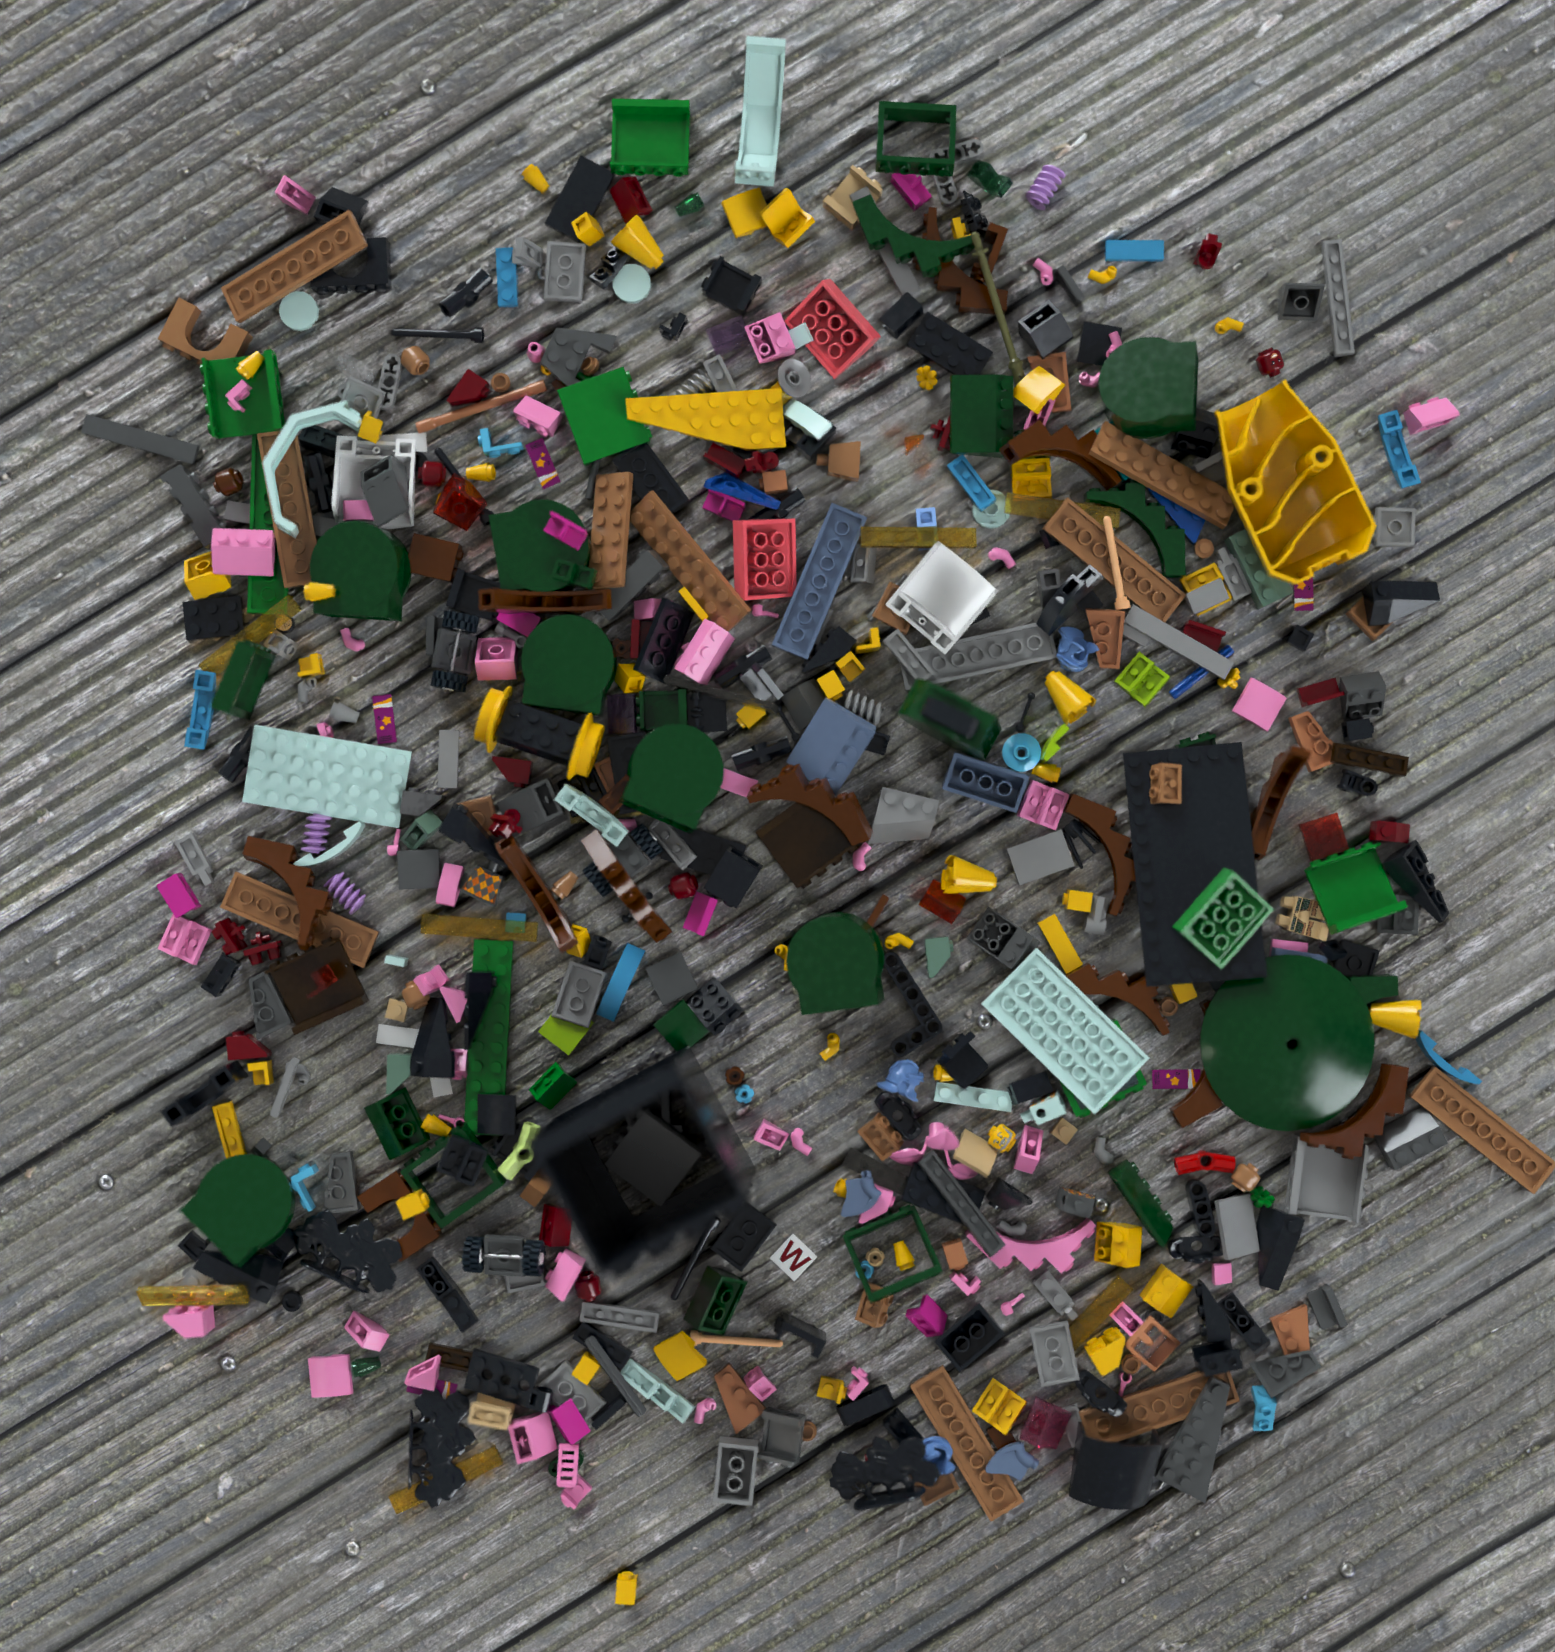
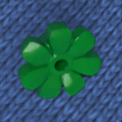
M1257 1186L1250 1192L1252 1194L1250 1199L1254 1201L1253 1205L1256 1208H1260L1263 1205L1269 1208L1275 1201L1274 1196L1270 1195L1271 1193L1268 1190H1264L1262 1186Z

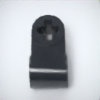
M1342 770L1343 776L1340 784L1336 787L1337 789L1362 797L1371 796L1377 792L1378 785L1375 780L1350 770ZM1365 782L1370 785V791L1368 793H1366L1363 790V784Z

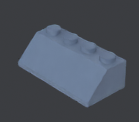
M954 752L942 783V789L1017 813L1030 776Z

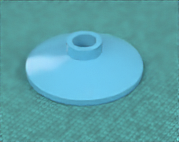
M1018 733L1012 735L1003 745V760L1014 771H1029L1038 764L1041 758L1040 744L1029 734ZM1023 750L1025 756L1020 757L1018 751Z

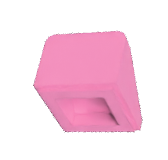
M1231 1262L1211 1263L1212 1283L1214 1285L1232 1283Z

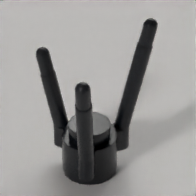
M1074 819L1063 828L1065 831L1063 835L1067 839L1080 869H1083V864L1071 837L1073 839L1079 837L1093 854L1096 853V850L1082 833L1087 834L1098 844L1100 840L1088 831L1081 822H1077Z

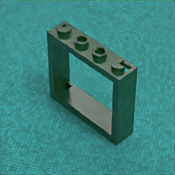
M879 101L875 172L885 174L900 173L903 175L918 174L922 176H953L957 105ZM884 120L949 124L948 159L882 155Z
M247 639L244 642L237 640L210 707L232 716L250 720L276 657L270 654L271 649Z
M467 1124L462 1127L458 1125L449 1131L482 1146ZM444 1135L434 1142L436 1146L431 1149L426 1147L419 1153V1158L415 1160L412 1157L404 1163L405 1168L400 1171L414 1192L422 1189L423 1193L428 1195L430 1207L427 1210L441 1229L508 1181L497 1170L498 1166L490 1155L487 1154L482 1167L493 1182L444 1215L413 1172V1169L446 1147L450 1136L445 1138Z
M910 1204L899 1208V1212L894 1214L892 1212L885 1213L881 1216L882 1219L875 1222L874 1219L863 1223V1227L856 1229V1227L850 1228V1230L845 1231V1235H842L870 1304L943 1274L941 1265L914 1205L911 1207ZM912 1216L933 1267L872 1292L851 1241Z

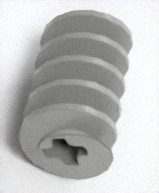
M698 369L699 375L696 373L692 375L694 381L688 379V386L682 384L683 392L676 390V395L707 393L706 388L713 390L712 382L702 370Z
M850 690L843 705L847 710H851L852 713H858L859 717H866V721L870 722L873 720V725L875 726L878 724L885 707L881 709L880 702L874 706L873 699L867 703V696L860 700V693L853 697V690Z

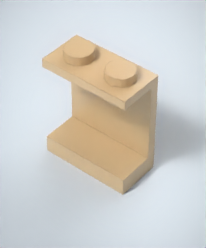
M854 165L850 167V173L831 196L827 195L823 200V207L852 231L859 224V221L854 211L850 194L867 186L875 202H877L882 196L883 190L878 181L875 179L871 180L866 176L867 174L862 168H856Z
M478 1393L476 1402L472 1401L468 1423L507 1430L513 1419L516 1404Z

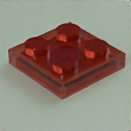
M1332 813L1298 824L1310 861L1325 858L1349 849L1338 813Z

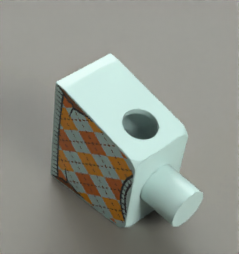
M1056 1089L1030 1102L1029 1110L1020 1113L1025 1124L1035 1120L1036 1124L1040 1125L1066 1114V1105L1059 1090ZM1038 1109H1043L1045 1111L1039 1112Z

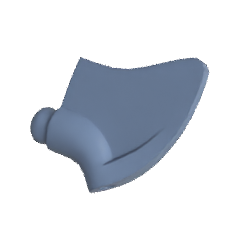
M862 1171L861 1178L845 1180L847 1194L841 1210V1216L859 1215L875 1205L882 1192L875 1187L871 1171Z
M1012 1442L999 1449L992 1456L985 1467V1471L990 1474H1007L1021 1481L1029 1467L1032 1469L1037 1468L1039 1460L1025 1450L1024 1442Z

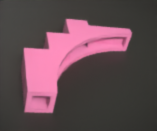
M1086 1218L1077 1227L1062 1235L1035 1241L1019 1240L996 1232L1006 1245L992 1257L985 1253L969 1230L965 1232V1235L1000 1269L1003 1266L1007 1267L1012 1262V1257L1015 1256L1030 1271L1036 1270L1042 1265V1259L1045 1257L1062 1274L1064 1271L1070 1270L1074 1265L1073 1261L1075 1259L1070 1253L1072 1251L1076 1252L1081 1247L1082 1240L1085 1237L1089 1238L1095 1232L1094 1228L1096 1225L1090 1218Z

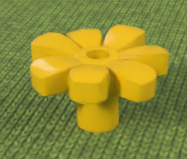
M926 365L916 370L918 373L916 379L921 381L919 386L922 389L926 388L929 391L938 383V380L935 378L937 373L934 370L930 371V366Z
M1231 668L1225 680L1220 678L1217 684L1222 689L1227 686L1232 689L1237 688L1238 683L1236 681L1240 679V671L1238 668Z

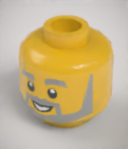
M1000 1124L998 1127L993 1125L987 1134L990 1136L988 1144L1000 1153L1009 1152L1017 1141L1015 1139V1132L1004 1124Z

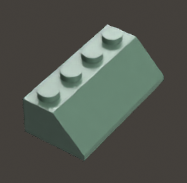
M1246 529L1224 540L1230 554L1237 559L1252 591L1250 595L1257 610L1293 593L1289 583L1267 575Z

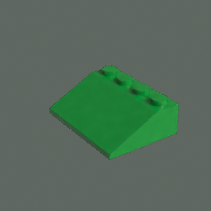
M1224 867L1172 927L1216 966L1223 969L1274 909L1234 871Z

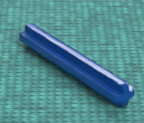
M1226 645L1217 653L1228 658L1234 653V650L1231 646ZM1198 667L1173 687L1169 694L1173 699H1177L1209 672L1202 667Z

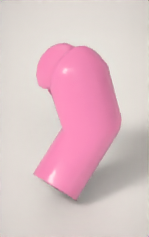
M1037 258L1033 266L1040 271L1041 283L1048 286L1053 282V269L1040 258Z
M1118 331L1109 334L1112 344L1106 352L1107 358L1116 348L1122 345Z
M1082 372L1079 375L1080 384L1092 388L1098 386L1100 372L1095 376Z
M995 547L988 553V557L992 561L996 559L1003 560L1007 569L1016 565L1010 553L1005 549Z
M349 628L340 630L345 647L355 652L365 648V642L362 639L352 638Z
M866 842L853 853V866L858 871L865 870L864 855L872 849Z
M706 1398L696 1405L695 1423L703 1424L705 1413L715 1410L716 1402L713 1398Z

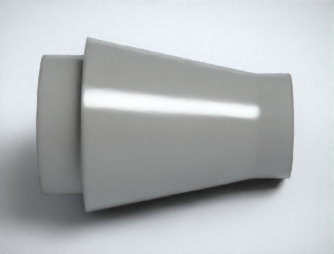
M334 702L329 717L336 721L357 723L360 712L349 708L341 702Z

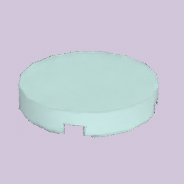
M637 264L624 265L612 280L615 294L621 301L628 304L638 303L645 299L651 289V280L648 272Z
M295 291L282 299L279 314L286 326L295 331H304L311 328L315 321H317L319 308L311 295Z
M990 490L996 497V502L982 512L973 503L972 515L980 526L994 529L1002 526L1007 521L1011 507L1008 498L1002 492Z

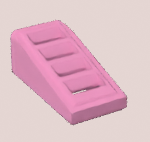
M559 1443L557 1487L575 1488L577 1486L579 1444L571 1446L569 1443ZM563 1451H574V1455L563 1454ZM563 1459L574 1460V1463L563 1462ZM573 1468V1471H562V1469ZM562 1476H564V1477H573V1478H572V1479H567V1478H562Z

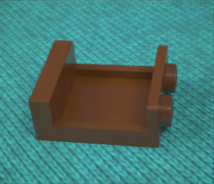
M990 222L983 242L994 245L988 259L989 269L992 274L1008 228ZM975 262L970 277L984 284L986 282L981 266Z
M414 533L408 555L412 575L417 574L453 584L458 563L463 559L464 550H462V546L458 543Z

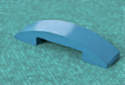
M1398 410L1378 415L1383 447L1398 485L1403 489L1420 484L1421 481L1415 464L1412 465L1401 432L1403 426Z
M196 670L193 684L195 693L190 727H187L184 747L205 750L213 719L214 708H211L210 705L216 693V673Z
M627 943L599 1005L597 1015L613 1022L615 1021L645 950Z
M1418 1031V1036H1416L1417 1044L1424 1055L1437 1068L1454 1078L1474 1084L1482 1082L1467 1068L1460 1067L1456 1070L1432 1050L1437 1043L1423 1031Z

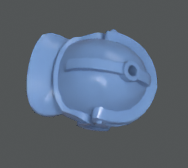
M1059 628L1058 632L1061 638L1056 656L1061 665L1060 667L1069 672L1084 670L1088 666V655L1099 651V647L1095 643L1087 642L1084 639L1083 632L1077 628Z
M909 1059L899 1060L890 1067L889 1074L885 1078L886 1080L877 1082V1087L888 1092H897L911 1101L918 1102L914 1088L916 1085H920V1082H924V1074L919 1072L918 1065Z
M931 1436L922 1441L926 1445L925 1455L922 1459L936 1464L940 1475H947L955 1470V1465L949 1462L953 1450L945 1438Z

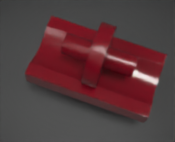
M1206 234L1194 258L1193 265H1199L1202 269H1211L1214 266L1222 247V243L1218 242V235Z
M950 416L945 428H943L944 421L940 419L937 425L932 424L930 426V430L934 432L933 439L938 440L939 435L942 434L937 449L942 452L944 449L950 450Z
M760 451L752 452L753 457L744 460L746 470L748 472L752 471L754 474L772 472L771 469L776 468L779 464V457L773 452L764 454Z
M508 809L504 815L493 814L490 818L493 824L488 830L495 837L501 835L508 839L512 833L520 834L523 830L522 827L516 825L520 821V813L516 809Z
M230 918L214 924L216 928L212 931V934L217 940L224 938L226 944L222 946V950L226 955L237 953L248 947L242 933L246 929L244 925L238 927L235 921L232 922Z
M261 931L256 932V938L251 939L250 942L251 945L258 944L259 946L244 950V956L249 957L252 965L264 962L261 953L263 951L268 952L270 960L282 957L280 946H283L282 940L266 944L265 941L271 940L270 934L264 936Z

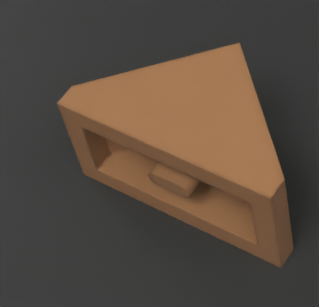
M541 1167L520 1195L521 1198L534 1207L537 1206L551 1187Z

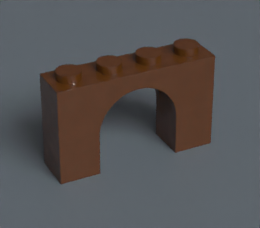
M400 1168L357 1196L367 1213L388 1200L400 1199L414 1192L400 1173L402 1171ZM427 1209L414 1215L412 1229L396 1240L401 1245L400 1250L403 1255L399 1262L411 1256L442 1234L441 1228Z

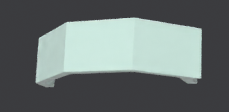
M746 36L741 134L738 161L735 162V183L774 187L782 110L786 39Z
M347 400L292 414L263 460L274 521L278 529L295 539L299 534L297 525L282 517L275 471L301 429L337 420L359 432L362 423L360 414L356 410L349 408Z

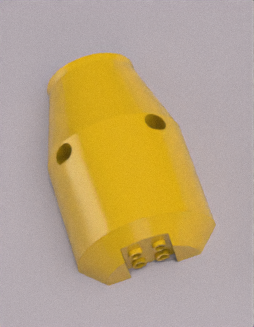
M1286 380L1241 405L1223 412L1219 410L1214 412L1218 424L1228 493L1269 577L1297 585L1313 577V573L1333 563L1340 565L1367 552L1376 527L1374 519L1337 441L1293 392Z

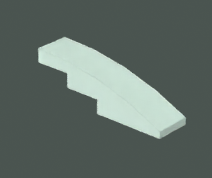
M791 399L783 407L785 419L790 420L794 426L801 428L806 435L818 440L833 426L811 408L794 399Z
M631 1358L620 1372L624 1379L647 1399H651L664 1411L671 1413L681 1423H685L696 1407L671 1386Z

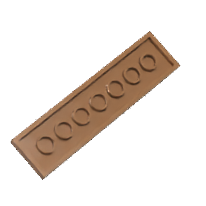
M347 210L221 287V290L236 322L242 323L361 251L368 244L353 212Z
M1105 421L1102 424L1089 455L1217 527L1224 529L1227 526L1235 507L1228 489L1196 473V471L1143 441L1124 434L1111 423Z
M282 430L257 434L262 466L263 460ZM296 435L275 471L282 517L297 525L299 534L296 539L278 529L274 521L264 472L285 589L305 586V584L312 582L310 577V559L317 543L298 435Z
M650 491L630 512V522L652 549L668 564L670 571L683 587L685 586L711 621L730 632L751 609L654 491Z
M1067 497L1042 529L1084 564L1093 566L1103 575L1104 580L1115 588L1105 528ZM1114 536L1124 595L1137 607L1166 622L1185 598L1186 594Z
M235 871L220 908L298 940L300 914L295 896ZM328 910L326 916L319 914L320 922L313 932L315 934L313 945L318 947L322 945L321 941L332 937L334 940L339 937L351 963L365 968L380 931Z
M1432 1066L1410 1094V1098L1530 1193L1535 1194L1555 1169V1161L1435 1066Z
M944 1365L910 1384L912 1391L939 1436L945 1438L950 1443L953 1450L952 1458L990 1522L1023 1503L1024 1500L1009 1475L990 1474L985 1471V1467L995 1454V1451Z
M1200 1371L1124 1395L1122 1398L1128 1406L1120 1417L1112 1416L1107 1412L1104 1413L1092 1407L1079 1411V1415L1086 1436L1115 1443L1152 1431V1429H1158L1185 1420L1210 1376L1205 1377ZM1226 1372L1214 1375L1230 1385L1226 1406L1239 1402L1231 1373Z

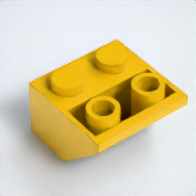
M1098 1221L1096 1224L1094 1261L1124 1268L1140 1266L1142 1226Z
M1118 1327L1108 1328L1103 1332L1104 1335L1099 1338L1094 1337L1086 1343L1087 1345L1084 1346L1102 1377L1120 1365L1126 1339Z

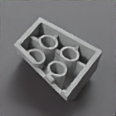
M881 787L871 828L873 833L868 844L929 839L939 800Z

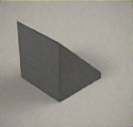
M262 1138L254 1145L251 1152L262 1157L272 1145L265 1138Z

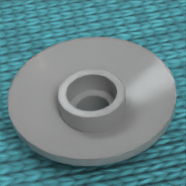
M788 359L781 363L777 372L781 389L787 395L794 398L804 396L811 386V377L806 366L796 359Z

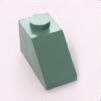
M429 809L411 824L400 840L410 850H418L437 832L442 821Z
M948 936L924 939L928 978H934L950 958V952H953V942L949 940Z
M390 1053L387 1055L386 1094L393 1093L411 1076L412 1054Z

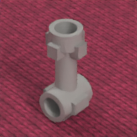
M499 622L495 632L500 637L506 635L515 641L518 648H523L528 637L519 635L509 629V626Z

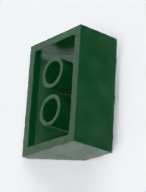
M406 1087L364 1108L389 1161L431 1140L428 1132H424V1129L421 1128L423 1122Z
M707 1266L683 1320L697 1330L724 1335L748 1281L723 1269Z

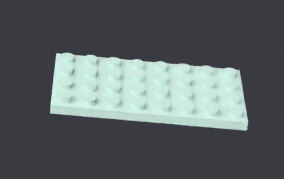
M255 724L242 802L400 828L403 790L406 791L412 751Z
M1037 948L981 1003L1094 1114L1149 1059L1124 1032Z

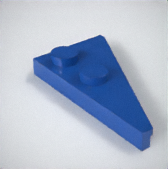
M727 472L707 479L704 487L776 510L779 509L781 503L779 500Z
M1146 487L1150 495L1161 506H1165V513L1176 523V526H1179V529H1185V535L1189 542L1194 545L1205 523V519Z

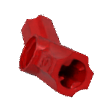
M1205 1150L1174 1158L1177 1175L1199 1170H1214L1233 1174L1236 1165L1235 1156L1212 1153ZM1207 1155L1209 1158L1208 1162L1201 1165V1158Z

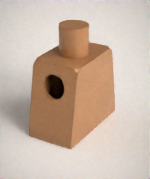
M861 441L829 445V454H817V465L828 466L829 476L858 482Z

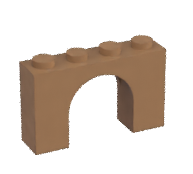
M178 298L158 337V340L163 343L162 347L171 352L174 349L179 351V355L189 361L191 358L197 360L199 366L202 364L201 358L217 360L244 356L253 338L249 332L230 324L221 343L216 348L209 351L195 349L191 342V332L201 310L181 298Z

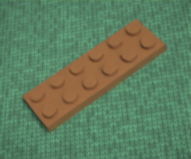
M631 472L596 475L589 568L596 569L597 574L592 589L625 587L633 473Z

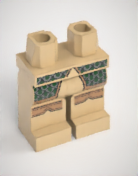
M1298 896L1281 898L1280 907L1288 908L1287 916L1278 914L1275 924L1283 927V930L1320 941L1327 940L1329 932L1327 924L1310 919L1314 918L1325 921L1317 901Z

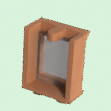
M1149 1316L1125 1342L1124 1346L1155 1372L1181 1342L1153 1317Z

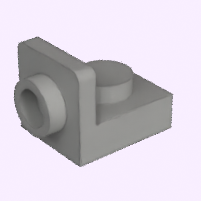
M274 628L263 644L287 660L292 658L299 647L297 642Z

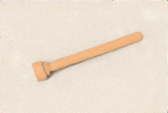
M1105 516L1103 522L1117 595L1114 606L1115 610L1131 607L1130 600H1127V596L1124 595L1111 518Z
M690 1330V1338L695 1341V1346L701 1344V1342L764 1347L783 1346V1341L780 1339L703 1335L698 1330Z

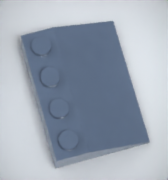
M825 697L786 762L793 766L800 764L805 777L810 781L817 778L820 780L827 778L836 796L874 736L876 726Z

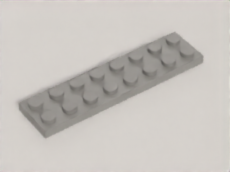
M1036 623L958 639L946 654L942 653L934 645L915 649L935 673L927 680L934 684L1057 658L1053 634L1047 635ZM899 662L905 691H908L915 680Z

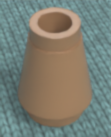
M569 871L552 884L551 891L561 900L564 897L567 898L578 877L572 871Z

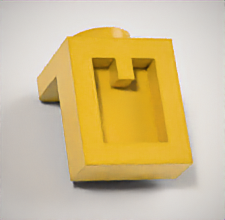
M960 217L952 218L950 227L953 239L969 236L965 235L966 227L964 223H961Z
M821 1375L816 1395L835 1400L836 1404H840L841 1399H845L847 1388L844 1387L843 1380Z

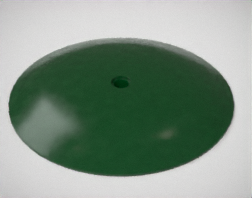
M1289 954L1265 957L1267 977L1226 980L1217 990L1206 1010L1200 1036L1201 1058L1204 1071L1212 1089L1219 1099L1236 1115L1266 1129L1277 1131L1303 1130L1332 1119L1341 1113L1358 1095L1372 1066L1375 1045L1374 1028L1363 997L1351 981L1341 972L1311 957ZM1293 1039L1294 1044L1288 1049L1287 1042Z

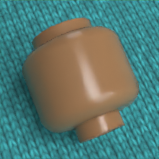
M411 346L403 350L401 364L412 375H422L429 369V356L421 348Z
M413 980L405 984L406 988L402 990V996L408 1008L418 1010L428 1005L430 994L423 996Z
M1248 1163V1165L1239 1164L1231 1175L1233 1181L1231 1184L1243 1193L1245 1191L1251 1192L1261 1179L1257 1173L1259 1169L1251 1163Z

